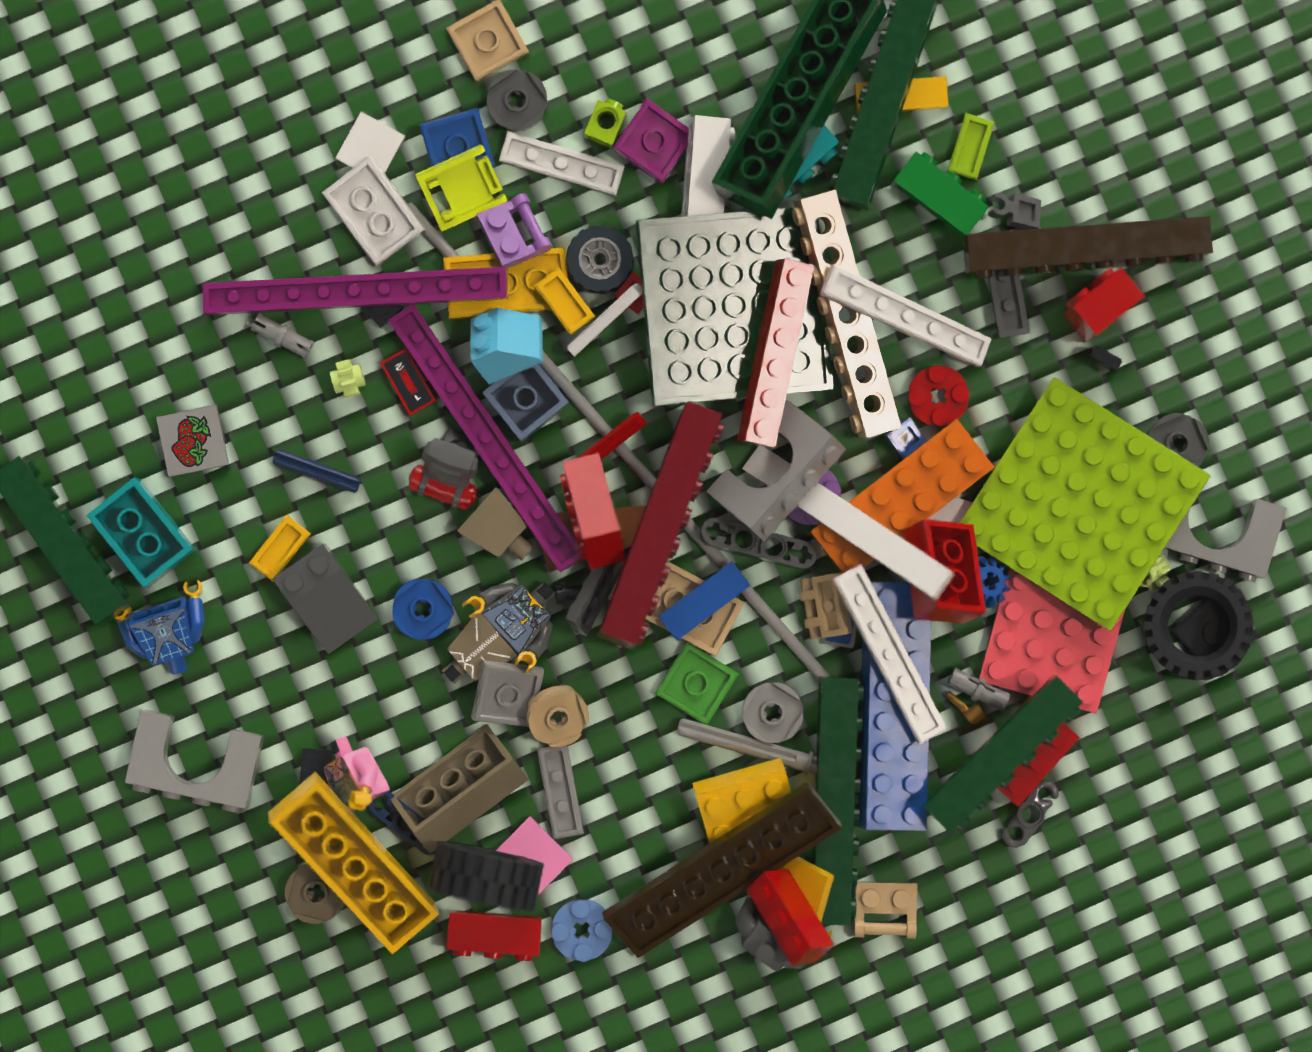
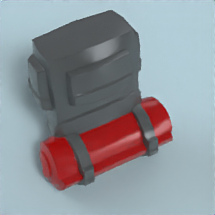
M448 430L444 441L438 438L428 441L422 454V460L425 464L424 466L417 465L410 472L408 477L409 489L418 492L417 495H426L448 503L454 509L458 507L468 510L476 500L475 485L470 483V479L474 478L478 468V459L475 457V452H473L475 447L468 437L459 432ZM461 441L466 445V449L452 444V442Z

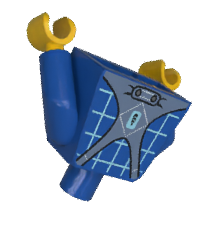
M197 580L198 590L194 593L188 591L187 581L184 583V592L190 597L188 601L184 596L132 613V609L129 607L121 616L115 617V619L120 621L118 627L126 647L141 658L148 659L152 665L167 662L170 673L173 675L186 671L188 666L184 656L194 652V644L200 640L205 622L203 602L199 598L203 592L201 582Z

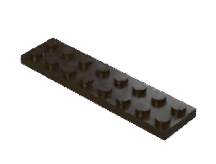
M805 782L603 911V918L635 956L639 958L745 891L765 871L778 870L841 830L840 821L811 785Z

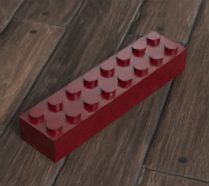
M687 401L684 405L597 634L598 638L630 650L636 644L641 645L649 628V625L644 624L647 615L651 616L654 614L660 596L655 595L657 587L662 588L665 585L671 569L666 566L668 558L673 559L681 543V538L676 536L679 529L684 530V527L687 526L692 510L687 508L690 501L694 502L695 498L697 499L703 481L698 479L700 472L705 473L712 460L714 452L709 451L711 444H716L724 428V424L720 422L721 413Z

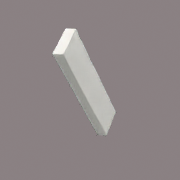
M507 131L499 162L613 196L617 195L625 166L509 131Z

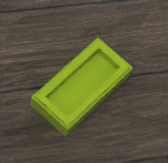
M965 113L948 167L949 171L957 176L977 181L995 123L994 121Z

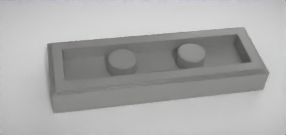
M568 745L564 747L548 746L538 748L537 752L553 839L584 834Z

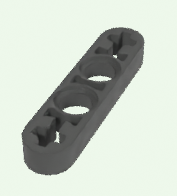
M710 518L700 528L701 540L706 545L798 570L811 567L817 559L815 547L811 543L800 539L772 533L766 541L770 539L777 540L781 545V552L777 556H770L765 551L766 541L764 542L743 524L720 518ZM713 524L718 525V531L723 533L728 532V527L733 528L734 530L729 537V545L724 544L727 537L717 536L715 540H711L710 533L706 532V528H711ZM744 531L750 534L752 538L750 547H738L735 542V536L738 532ZM787 543L792 544L791 551L799 552L802 547L806 548V554L810 555V559H806L801 564L799 563L798 556L790 554L788 555V560H784L783 557L787 552Z

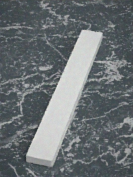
M759 445L742 469L769 487L783 478L791 464L766 447ZM820 483L812 487L797 506L935 600L954 576L950 570Z

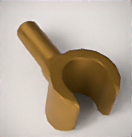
M951 691L945 695L949 701L959 708L969 723L976 724L984 719L985 714L977 703L968 708Z

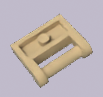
M857 881V887H855L857 912L856 917H854V937L864 938V935L906 936V939H916L917 883ZM864 913L906 914V923L864 922Z

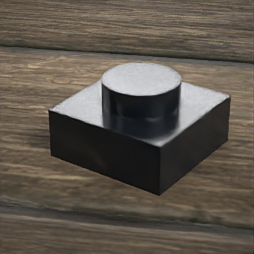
M401 305L361 307L381 329L389 322L390 318L403 309Z

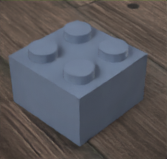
M539 364L496 381L482 392L521 442L525 441L570 405Z

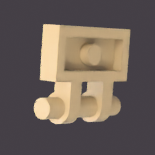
M842 572L800 580L802 592H799L800 601H804L807 619H804L805 628L809 629L810 640L853 633L849 611L832 580L841 575Z

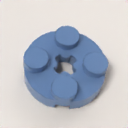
M586 899L570 901L563 905L557 911L552 924L551 934L556 948L567 958L581 962L600 956L608 948L613 930L603 918L602 912L606 909L599 903ZM585 922L590 925L588 927L590 935L587 938L583 935L580 938L576 937L575 933L577 930L574 925L576 923L583 925Z

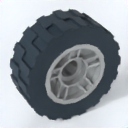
M606 225L589 226L588 229L581 230L576 237H573L567 249L566 263L571 278L580 288L590 293L605 294L606 292H613L623 285L631 274L634 258L630 242H628L623 233L621 234L617 229L607 227ZM601 253L604 254L606 262L603 265H597L594 262V257L601 255Z

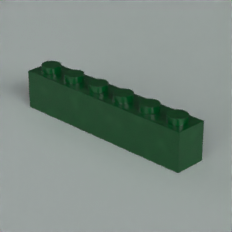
M21 456L16 457L0 469L1 495L93 623L99 627L105 626L131 606L127 600V597L130 596L129 592L120 581L115 583L109 575L112 572L111 567L102 556L97 558L91 549L95 545L85 532L80 534L75 528L74 524L77 520L69 509L64 508L62 510L56 501L60 498L49 483L44 485L39 475L42 472L32 459L27 461Z
M1053 675L922 806L947 832L951 834L956 830L959 833L971 821L968 816L976 808L981 811L991 802L993 797L990 794L998 786L1003 789L1014 779L1015 775L1012 772L1020 764L1025 767L1037 756L1034 750L1042 742L1048 745L1059 734L1057 728L1064 721L1070 723L1081 712L1078 707L1083 701L1057 675Z

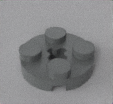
M516 69L502 72L491 82L488 89L487 108L490 116L500 127L511 132L525 131L534 127L541 121L547 109L546 89L541 80L528 71ZM512 93L518 96L523 94L525 96V99L522 101L524 106L521 108L517 106L511 107L509 105L512 101L510 95Z
M1172 413L1160 418L1147 433L1149 437L1197 467L1203 462L1209 447L1208 434L1202 423L1182 413ZM1174 435L1178 439L1184 438L1186 444L1182 445L1183 451L1180 453L1176 449L1170 448L1169 444L1173 442L1172 437Z

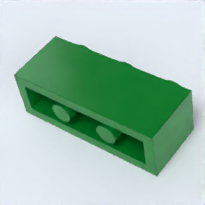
M916 151L893 180L892 185L963 238L970 233L989 208L985 204L987 199L978 191L971 189L969 192L961 186L962 180L953 172L948 170L944 173L936 167L938 162L926 152L920 155Z

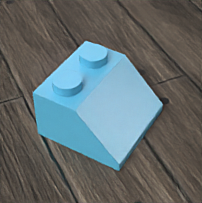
M495 308L471 318L470 361L488 384L543 362L542 319L540 316Z

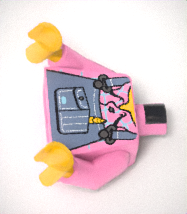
M346 736L329 743L336 760L326 765L324 772L331 790L350 810L363 811L372 800L390 790L368 748L364 747L352 751Z

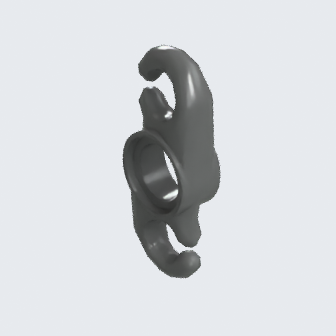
M1047 780L1041 781L1020 806L1017 807L1014 818L1008 822V827L1019 828L1022 836L1018 840H1013L1010 837L1009 830L1004 829L1002 831V839L1005 844L1018 848L1028 842L1044 821L1047 809L1053 805L1052 800L1040 799L1039 791L1042 788H1048L1051 792V797L1057 799L1059 792L1054 783ZM1028 805H1034L1039 811V817L1033 823H1027L1022 818V810Z

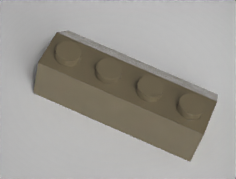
M486 724L394 793V797L390 800L414 835L431 854L437 849L438 842L448 841L529 779L488 724ZM398 799H400L403 803L409 806L412 810H414L425 820L423 822H420V824L418 825V818L415 815V813L410 810H405L401 803L398 801Z

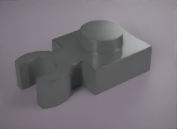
M995 193L989 197V201L996 202L1000 208H994L988 212V216L991 218L999 219L1005 216L1007 217L1008 226L1024 230L1040 228V199L1016 193L1009 196V198L1002 193Z

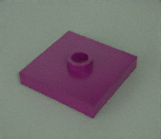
M647 98L618 138L612 150L659 184H662L687 149L689 128Z

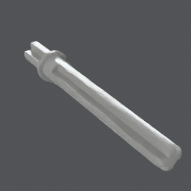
M684 718L679 721L677 734L767 761L781 758L783 765L804 771V775H807L808 772L813 774L817 772L816 756H813L812 751L808 754Z

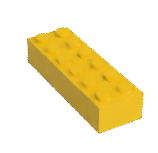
M316 772L268 812L269 820L273 827L392 954L439 915L436 902Z

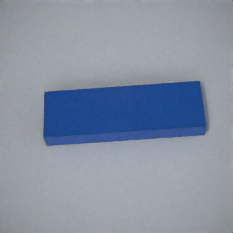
M731 561L658 617L677 641L751 585L733 561Z

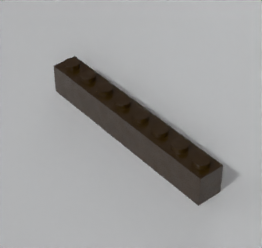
M1210 216L967 234L963 237L965 273L974 274L975 279L993 277V272L1004 271L1005 276L1023 275V270L1035 269V274L1053 273L1054 267H1065V272L1084 270L1083 265L1095 264V269L1097 270L1114 268V263L1125 262L1126 267L1143 266L1145 260H1155L1156 265L1174 263V258L1184 257L1186 263L1204 261V256L1213 253Z

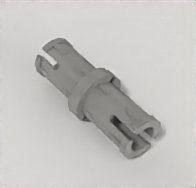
M261 313L258 314L255 321L265 325L266 328L257 323H253L251 331H255L274 341L275 346L279 348L283 346L304 359L310 351L300 347L299 344L308 349H312L314 341L291 331L290 326L286 324L282 326Z
M956 667L947 682L948 686L971 696L972 700L985 702L999 711H1003L1011 695L987 684V680L983 678L979 680Z

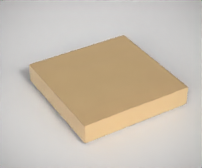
M501 0L488 4L446 28L476 83L529 54L525 43Z

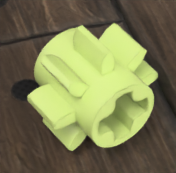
M350 359L335 363L337 370L330 372L335 393L344 392L346 398L360 395L359 387L366 386L360 363L352 365Z
M1163 555L1159 556L1140 586L1148 587L1150 591H1153L1163 586L1162 584L1169 579L1166 575L1171 570V567Z

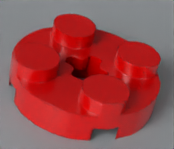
M935 365L920 371L913 378L908 389V401L912 414L920 422L928 426H946L959 419L967 409L970 396L964 378L956 370L941 365ZM942 388L946 392L944 394L946 401L944 404L940 401L934 404L931 401L933 395L930 392L932 389L938 391Z

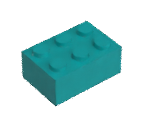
M137 477L131 479L86 515L143 588H150L197 550L142 480Z

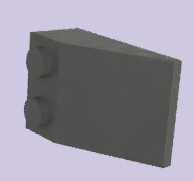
M321 544L273 578L290 605L328 654L379 619L327 544Z

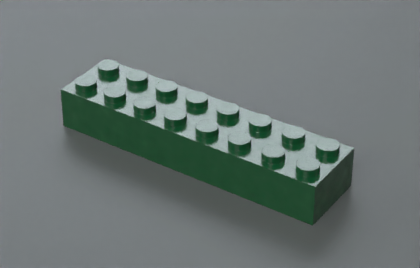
M813 0L711 182L720 197L772 220L884 18L887 9L883 0Z

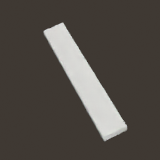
M837 265L830 266L820 292L823 296L975 367L982 366L991 342V338Z
M857 565L833 578L832 580L917 743H922L947 729L862 565Z

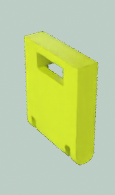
M483 145L473 147L415 174L441 232L508 201L505 194L494 198L492 196L503 189L488 156L475 159L476 156L485 152ZM438 185L441 186L451 207L442 212H439L429 189Z

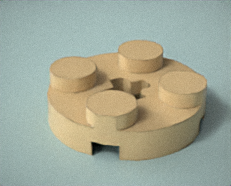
M567 685L549 687L530 698L526 714L527 725L534 738L539 742L547 743L551 747H564L574 743L582 735L581 731L584 729L585 724L587 726L589 721V711L581 695L575 692L572 687ZM556 711L565 712L558 723L554 719H550Z

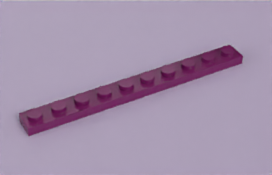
M506 267L203 283V314L205 315L508 299Z
M411 304L388 320L558 571L561 573L579 561L581 558L577 542L416 306Z

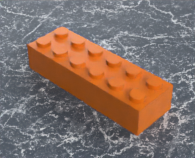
M956 419L848 503L903 539V530L924 519H929L995 467L959 420ZM822 523L810 532L836 568L842 573L857 565H862L864 569L876 560Z

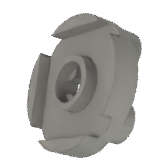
M766 682L749 692L743 703L742 718L746 728L753 737L762 742L780 743L793 737L801 727L803 721L802 703L798 694L785 684ZM774 704L779 705L778 712L781 714V717L768 721L766 719L767 713L764 711L766 706L773 707Z

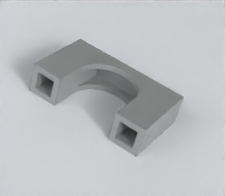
M789 400L784 404L778 434L791 444L793 448V460L783 478L769 487L753 488L743 483L726 469L706 491L716 502L764 542L777 530L782 521L798 506L799 502L846 450L831 433Z
M1253 499L1240 537L1231 546L1221 550L1208 548L1196 540L1189 527L1188 511L1161 554L1168 555L1169 551L1180 554L1179 559L1192 564H1197L1198 560L1210 563L1208 568L1211 570L1226 573L1227 569L1239 572L1238 578L1256 582V578H1266L1287 508L1260 499Z
M146 709L141 710L125 783L133 784L132 790L150 793L151 788L163 791V797L180 800L181 795L193 797L192 803L203 806H210L211 802L223 804L222 810L240 813L241 808L246 809L249 807L264 735L237 729L231 730L225 760L219 773L207 782L193 783L178 776L169 763L168 746L175 716Z

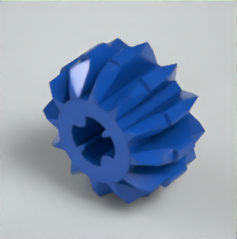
M981 556L978 557L985 607L993 608L996 603L1006 600L1003 592H1009L1011 588L1005 584V581L1009 580L1011 576L1003 574L1006 565L1002 563L996 564V558L989 557L985 559V557Z

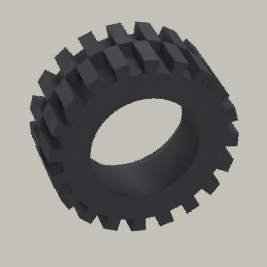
M1193 571V573L1187 574L1184 572L1178 574L1174 579H1168L1164 582L1163 586L1158 591H1155L1151 597L1152 600L1146 608L1144 622L1146 641L1157 661L1164 668L1172 672V674L1187 678L1188 680H1210L1223 676L1236 667L1245 654H1247L1253 637L1252 610L1242 591L1227 578L1224 579L1212 572ZM1192 597H1207L1216 601L1224 608L1230 621V631L1226 642L1216 652L1206 656H1192L1182 652L1174 645L1169 635L1168 624L1173 610L1182 601Z
M440 841L437 844L428 888L444 895H451L452 897L466 899L471 902H479L507 909L534 911L544 864L534 859L494 849Z

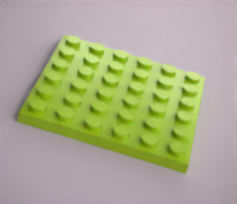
M1054 377L960 523L974 525L976 546L1111 632L1211 475Z

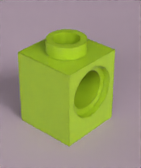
M606 98L605 102L598 100L584 132V137L612 149L627 116L626 111L622 110L623 105ZM608 114L614 117L615 124L612 128L603 129L598 125V119L602 115Z

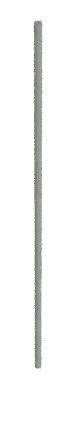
M410 202L408 206L426 229L422 233L444 258L459 256L417 207ZM543 351V362L539 364L603 437L611 432L613 429ZM622 443L615 451L648 489L652 491L656 478L629 447ZM690 518L684 529L721 570L730 562L718 548L708 546L701 540L700 528ZM751 586L741 592L818 681L819 676H830Z

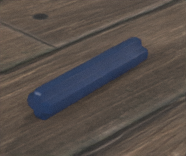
M277 449L273 457L272 463L274 465L353 493L358 491L361 484L360 477L281 449Z

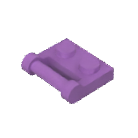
M525 193L515 196L506 203L477 214V221L500 267L510 268L544 254L552 248L549 238L544 237L529 207L531 202ZM519 212L534 242L533 244L526 246L511 214Z

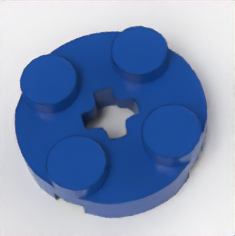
M414 579L404 584L397 591L392 605L393 619L397 627L405 635L416 639H432L439 636L448 628L454 614L453 600L448 590L440 583L430 579ZM418 601H421L423 604L430 603L431 607L428 609L430 615L428 617H425L423 614L420 616L415 614V611L418 609L416 605Z

